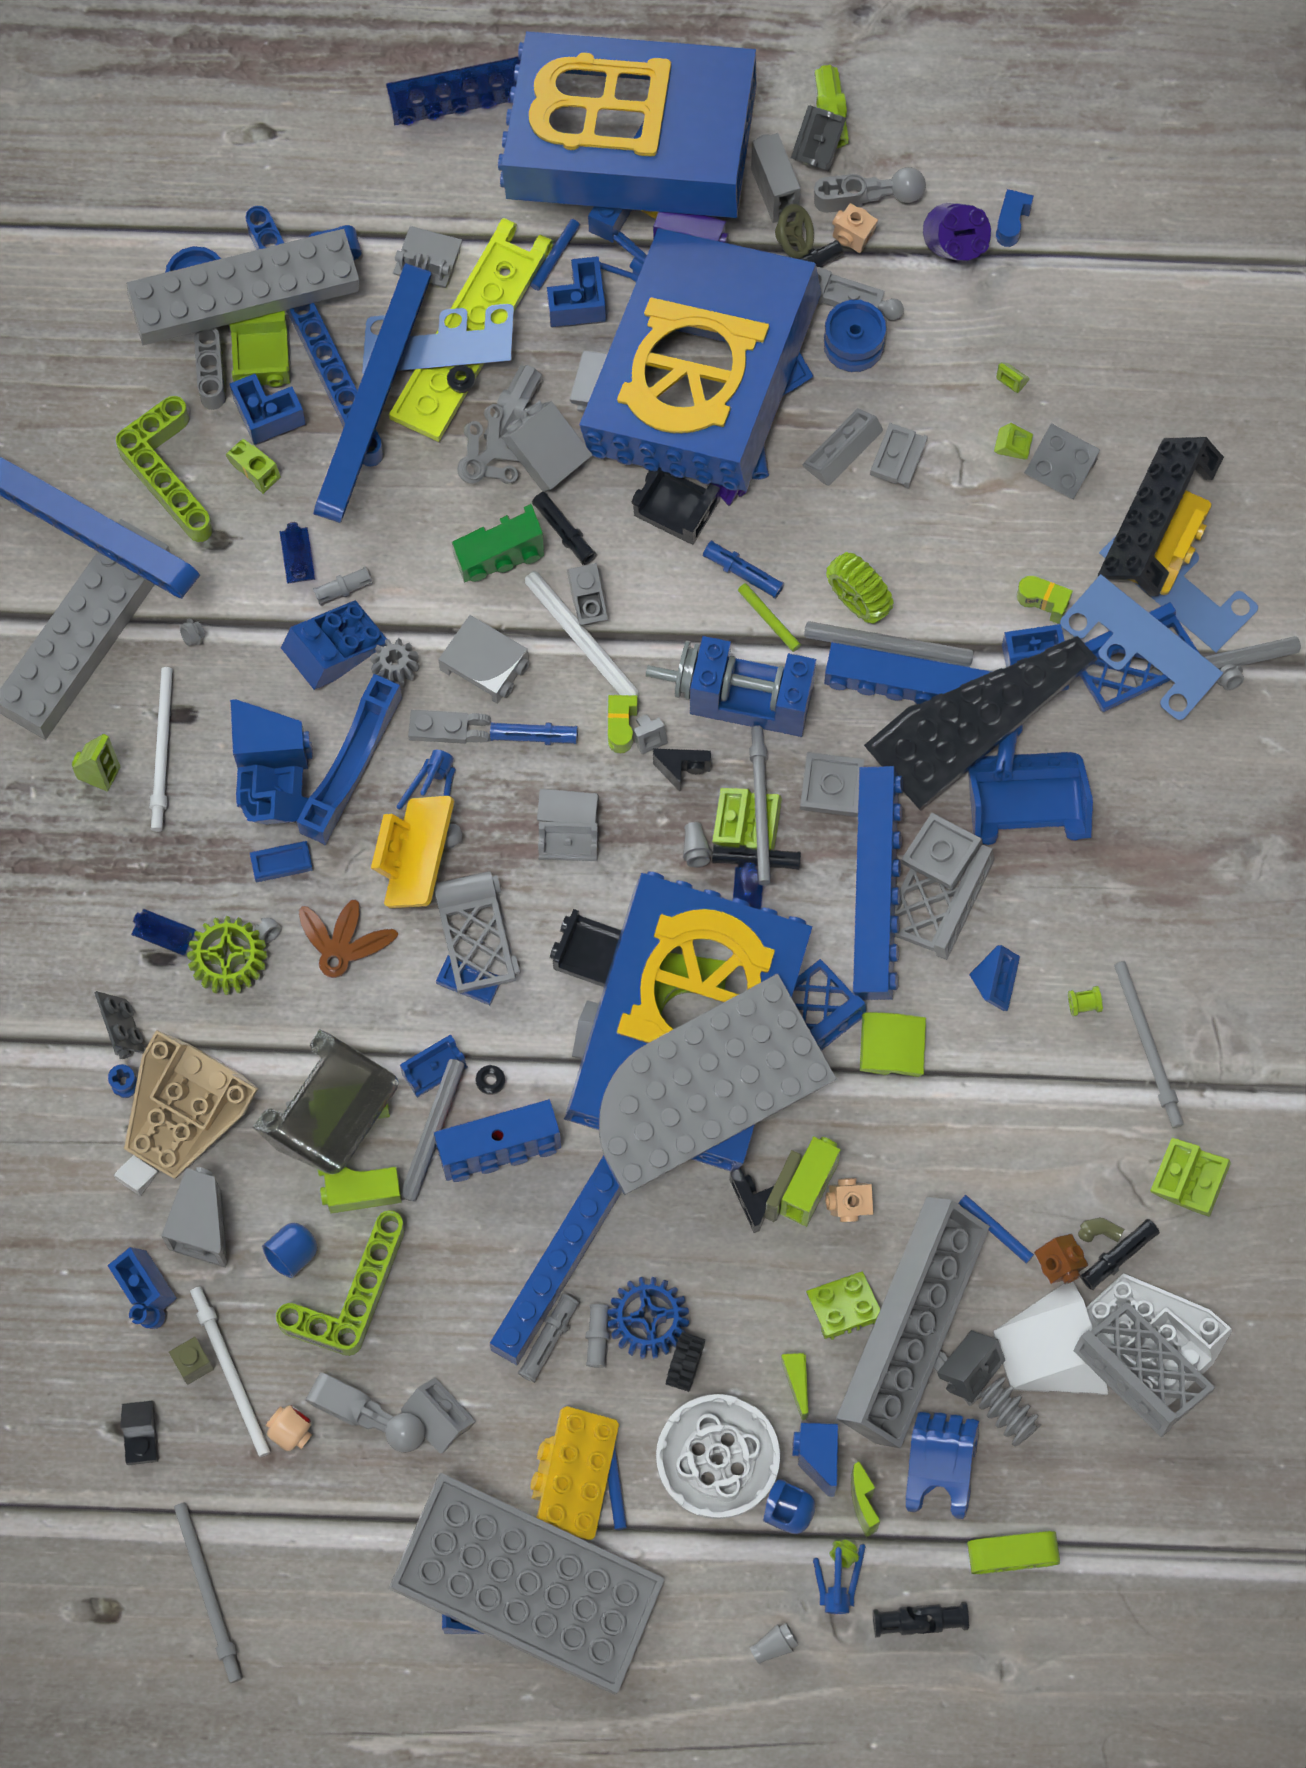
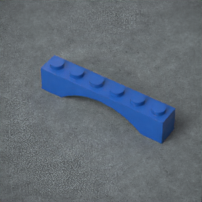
M373 674L361 697L350 730L334 763L323 781L309 797L297 820L300 834L324 845L327 844L402 699L399 684Z

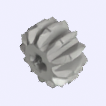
M400 638L396 640L395 644H391V641L386 639V647L377 645L375 648L377 654L371 655L370 659L373 663L371 666L372 673L378 674V676L392 682L399 681V685L403 687L405 685L404 679L413 681V672L419 670V663L416 662L419 659L418 653L412 651L410 642L402 646ZM397 660L398 664L392 665V661Z

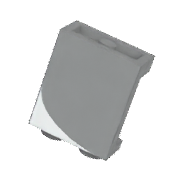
M472 615L468 616L438 659L440 671L449 676L454 672L492 696V701L497 704L502 697H508L514 686L512 682L518 674L520 676L524 674L530 663L526 647Z

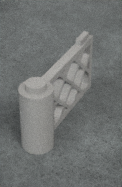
M487 871L435 883V896L458 994L516 981L515 975L520 974L517 957H510L496 898V893L501 892L498 876H492L491 872ZM492 907L494 916L488 925L475 918L480 909ZM459 914L467 920L460 931L448 925L447 916ZM471 922L485 929L477 942L464 935ZM495 922H496L498 931H497L496 929L492 928L493 925L495 924ZM450 932H451L452 934L456 935V937L453 939V941H452ZM489 932L500 938V944L494 952L481 945ZM460 938L473 945L466 958L454 951V947ZM477 949L491 956L483 969L470 961ZM501 950H503L504 958L498 955ZM496 959L506 965L508 974L494 976L487 971ZM457 960L460 961V962H462V964L460 965L459 968H458ZM466 965L480 973L474 982L462 984L460 975Z

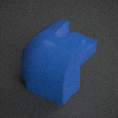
M258 764L238 767L236 803L237 807L242 809L247 821L266 825L297 821L309 799L301 796L303 767L288 766L274 769Z

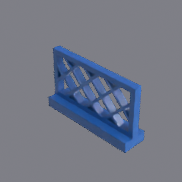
M1171 602L1149 612L1167 628L1173 627L1178 637L1198 652L1175 616L1176 610ZM1111 631L1085 642V645L1097 657L1093 664L1104 667L1101 678L1089 675L1086 670L1080 674V677L1102 712L1171 680L1165 674L1160 676L1149 673L1152 665L1150 662L1146 672L1131 668L1132 658L1120 670H1116L1100 658L1099 650L1113 635ZM1113 644L1108 648L1107 655L1111 660L1112 655L1118 652L1126 654L1121 645ZM1137 652L1134 657L1145 659ZM1108 668L1124 673L1121 683L1105 680ZM1127 674L1142 677V685L1136 688L1124 685ZM1102 686L1117 689V696L1105 702L1100 694Z
M821 959L798 976L794 991H805L804 1004L795 1003L798 1010H803L802 1018L805 1023L807 1011L824 1012L823 1020L820 1023H806L822 1051L862 1019V1014L866 1012V1004L858 995L855 996ZM821 970L827 977V986L810 985V979ZM809 992L826 993L825 1005L808 1004ZM830 993L843 994L848 1001L841 1006H829Z

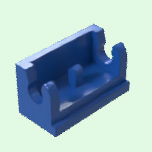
M451 1034L400 1064L401 1073L417 1098L441 1083L450 1059L461 1061L464 1063V1069L468 1068L465 1057L458 1050Z

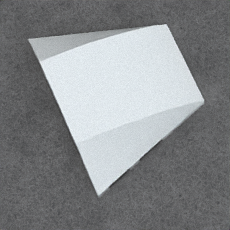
M1074 1282L1061 1285L993 1331L994 1337L998 1339L1004 1354L1005 1362L1003 1366L1009 1385L1014 1387L1013 1390L1061 1391L1076 1394L1080 1392L1108 1395L1107 1384L1073 1351L1081 1335L1093 1329L1084 1300Z

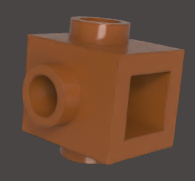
M1072 1234L1056 1237L1034 1251L1041 1264L1043 1274L1051 1284L1063 1281L1064 1284H1069L1080 1278L1079 1272L1089 1266L1084 1258L1083 1250L1076 1243Z

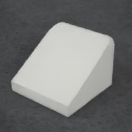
M133 1155L117 1170L114 1177L118 1182L141 1196L158 1171Z

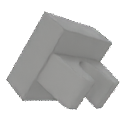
M646 714L636 719L639 727L634 728L633 731L641 754L668 743L665 728L660 718L651 721Z

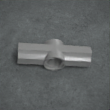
M520 365L508 390L504 389L499 396L497 404L503 409V416L500 419L499 438L507 432L506 428L517 419L521 420L523 410L531 406V399L542 380V374L534 367ZM495 410V414H494L493 418H496V417H497V411H496V410ZM486 429V431H485V433H484V438H485L486 440H487V429Z

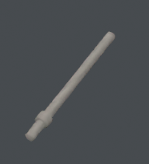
M754 726L751 728L752 746L749 748L750 761L753 762L758 879L760 885L770 884L764 764L767 760V748L763 744V728L761 726Z
M1118 962L1114 967L1160 1094L1158 1098L1161 1107L1166 1109L1172 1128L1181 1127L1184 1124L1177 1107L1179 1101L1176 1092L1171 1090L1126 962Z
M180 1503L175 1505L174 1509L218 1647L215 1649L219 1661H223L229 1682L235 1683L242 1679L235 1659L237 1652L234 1643L229 1641L186 1503Z

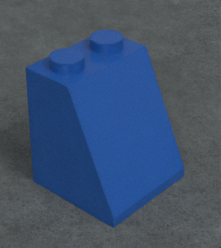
M237 699L230 700L233 755L237 769L238 767L257 764L274 769L288 766L303 767V770L308 769V759H313L312 742H310L309 731H304L302 721Z

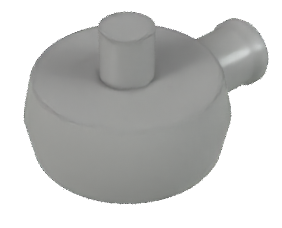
M449 823L444 847L453 848L454 845L461 842L462 831L458 825Z

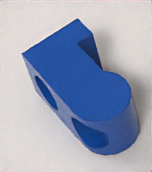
M1007 189L996 231V240L1000 245L1011 247L1017 244L1021 232V216L1029 217L1034 195Z

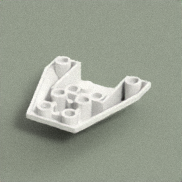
M1124 1273L1086 1307L1092 1328L1094 1329L1124 1303L1128 1302L1201 1374L1205 1373L1214 1364L1232 1332V1329L1210 1309ZM1123 1314L1119 1318V1327L1134 1329V1322L1126 1314ZM1100 1333L1097 1336L1105 1345L1114 1346V1334ZM1120 1335V1346L1135 1348V1337ZM1141 1337V1349L1156 1350V1343L1151 1338ZM1120 1354L1121 1361L1126 1366L1136 1367V1356ZM1142 1356V1368L1157 1370V1358ZM1163 1359V1370L1178 1372V1365L1173 1360ZM1142 1376L1143 1383L1148 1388L1158 1389V1377ZM1164 1378V1390L1179 1391V1380ZM1185 1380V1390L1188 1389L1195 1381ZM1165 1397V1404L1169 1406L1176 1398Z

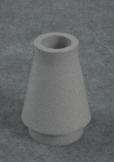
M698 822L688 823L684 827L683 859L690 867H703L710 862L712 852L703 833L702 825Z
M785 1623L782 1626L777 1624L760 1641L750 1647V1650L758 1664L766 1660L793 1652V1648L799 1644L790 1627Z

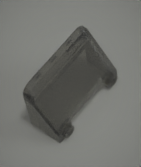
M319 1029L310 1043L311 1051L320 1058L284 1113L274 1109H267L261 1114L253 1128L277 1151L327 1174H336L345 1168L396 1092L398 1079L392 1072L333 1035Z

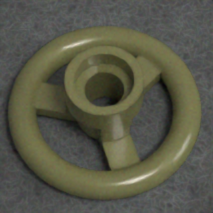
M790 204L782 210L775 229L778 243L781 244L783 250L791 258L798 259L808 254V250L812 249L814 243V227L811 217L798 204ZM795 212V221L787 222L788 216ZM803 222H804L805 229H806V241H804V238H803V236H802V235H803V230H802V224H803ZM796 243L799 251L794 250L790 244Z

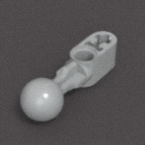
M912 167L902 168L893 175L892 179L879 180L876 177L863 178L858 174L824 177L815 183L814 204L819 211L829 213L839 210L845 211L850 203L856 207H862L864 203L879 201L882 196L894 195L901 202L911 203L922 197L925 192L926 181L923 174ZM850 190H857V191H859V192L856 193V194H852V193H849L848 191H850Z
M319 1373L305 1399L312 1406L350 1425H360L368 1430L376 1428L384 1432L388 1444L396 1451L404 1453L414 1451L424 1440V1425L417 1416L410 1413H400L393 1417L383 1412L381 1405L371 1401V1398L363 1392L327 1374Z

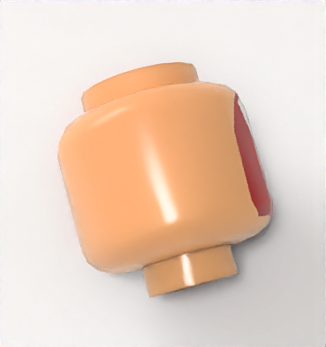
M288 1405L285 1408L280 1406L265 1425L269 1428L267 1436L285 1451H291L296 1446L302 1449L312 1436L308 1431L311 1427V1420L292 1405Z

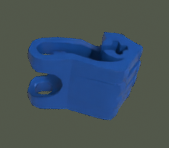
M918 1412L911 1438L906 1509L908 1512L914 1513L922 1508L926 1494L935 1487H944L951 1496L952 1515L956 1519H964L968 1512L971 1495L972 1459L977 1453L979 1421L966 1419V1423L963 1424L962 1416L951 1415L948 1422L947 1414L934 1413L933 1419H930L931 1414Z

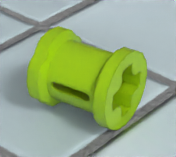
M1093 986L1092 990L1068 991V1003L1072 1016L1096 1010L1097 1013L1103 1011L1102 997L1098 986Z

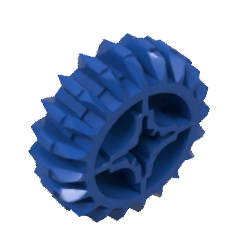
M639 1277L638 1287H635L632 1281H628L629 1292L619 1288L618 1294L622 1300L613 1297L611 1304L616 1308H611L607 1311L608 1316L615 1318L608 1321V1328H618L611 1333L612 1339L623 1337L618 1344L619 1348L623 1349L630 1344L628 1354L633 1356L636 1349H640L641 1359H645L646 1351H652L653 1359L658 1358L657 1349L660 1348L665 1355L669 1354L667 1344L669 1343L676 1348L678 1340L674 1336L680 1337L681 1332L686 1333L680 1327L689 1326V1320L682 1318L689 1314V1309L687 1307H680L685 1303L684 1296L674 1298L678 1293L676 1287L666 1291L668 1281L666 1280L662 1281L660 1287L656 1286V1277H651L650 1285H645L644 1277ZM649 1296L662 1299L671 1309L666 1310L665 1307L654 1306ZM640 1297V1308L636 1312L630 1313V1316L623 1317L627 1306L633 1300ZM645 1305H647L651 1317H656L653 1318L651 1323V1331L649 1330L648 1323L643 1319ZM674 1318L670 1329L663 1336L656 1338L657 1326L666 1323V1319ZM626 1326L642 1329L646 1334L647 1340L633 1336Z

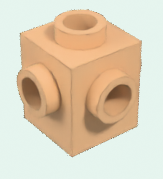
M850 203L844 212L839 210L832 222L835 226L832 237L838 240L841 245L849 246L861 253L873 236L878 219L871 216L865 209Z
M856 1178L838 1179V1185H829V1192L826 1193L825 1197L826 1208L828 1211L830 1210L832 1216L840 1217V1222L858 1221V1216L873 1215L872 1184L856 1183Z

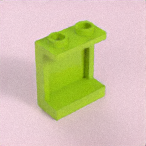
M285 311L229 324L232 341L233 382L256 373L261 386L280 387L283 384H290L288 331Z

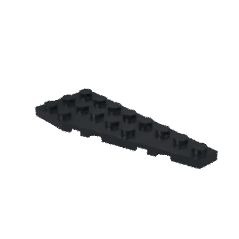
M1078 636L1047 648L1044 652L1030 658L1021 659L1011 666L997 669L964 683L954 690L938 694L928 701L906 708L864 746L882 767H895L898 775L903 778V792L921 811L1097 660V657Z

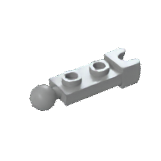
M817 267L821 288L818 304L826 303L836 306L847 300H863L872 303L889 320H897L904 313L903 304L898 299L883 300L885 291L831 274V271Z

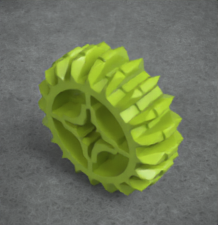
M845 552L836 557L826 568L828 583L832 586V591L837 594L838 599L851 612L856 614L858 618H862L864 622L874 624L886 617L893 608L894 601L891 592L887 589L888 585L883 582L882 577L876 573V570L868 562L863 561L860 556Z
M226 916L224 923L221 924L218 918H214V926L210 927L209 924L204 923L203 928L205 932L195 931L194 933L198 941L193 940L189 942V946L192 951L187 952V957L191 960L188 964L190 971H195L193 977L196 981L202 980L201 985L203 988L206 989L212 985L213 993H217L221 987H223L225 995L230 993L231 987H234L235 991L240 993L241 984L244 983L246 987L250 988L252 986L250 978L259 980L260 974L257 970H265V963L261 961L267 958V952L262 950L266 947L265 941L259 940L260 933L258 930L252 931L253 926L250 922L243 926L242 919L239 917L234 923H231L230 917ZM232 936L244 940L251 949H244L243 946L234 945ZM221 938V941L218 945L209 947L211 943ZM229 946L231 954H229L226 965L223 957L226 956V952L228 951ZM211 961V964L221 966L222 975L209 970L204 965V962ZM246 964L241 970L233 973L237 965Z

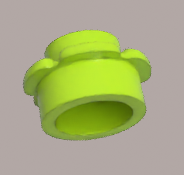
M843 1539L842 1541L836 1540L832 1543L834 1547L829 1554L834 1562L837 1547H840L842 1550V1567L850 1568L854 1562H858V1549L852 1542Z

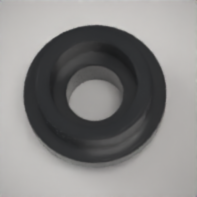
M464 365L455 366L448 372L447 383L453 391L465 393L474 386V372ZM460 375L466 376V378L461 381L456 379V377Z
M484 1066L476 1074L477 1088L484 1094H497L505 1085V1075L497 1066ZM487 1077H494L496 1082L493 1085L486 1084L485 1080Z

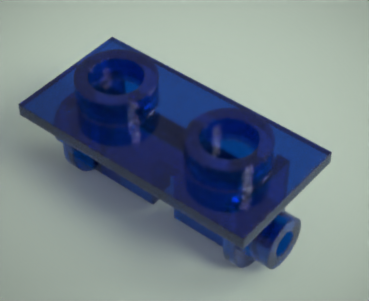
M290 522L287 524L285 531H279L287 584L315 580L308 527L301 528L297 522Z
M745 863L744 868L735 867L733 899L737 898L747 901L750 907L760 910L763 885L759 884L756 864Z
M143 909L141 913L137 912L134 916L133 923L136 925L131 935L185 956L189 948V942L193 940L194 933L197 930Z

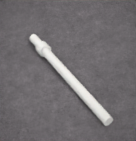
M170 667L161 668L154 787L149 803V808L152 810L151 830L155 832L162 831L163 813L167 809L165 782L173 669Z
M196 1287L190 1293L198 1310L197 1318L200 1325L205 1326L258 1456H266L270 1453L269 1447L217 1326L216 1320L218 1318L215 1310L209 1306L202 1287Z

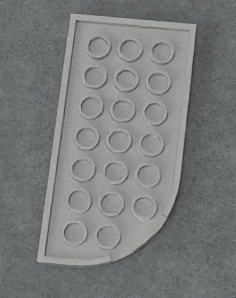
M776 974L647 1043L631 1054L614 1073L604 1092L600 1106L599 1138L606 1162L624 1195L837 1079L779 975Z

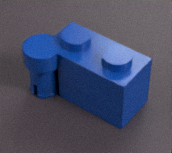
M129 1247L107 1266L130 1303L134 1305L129 1311V1318L133 1319L132 1322L141 1324L145 1328L157 1329L164 1323V1309L177 1298L147 1250Z

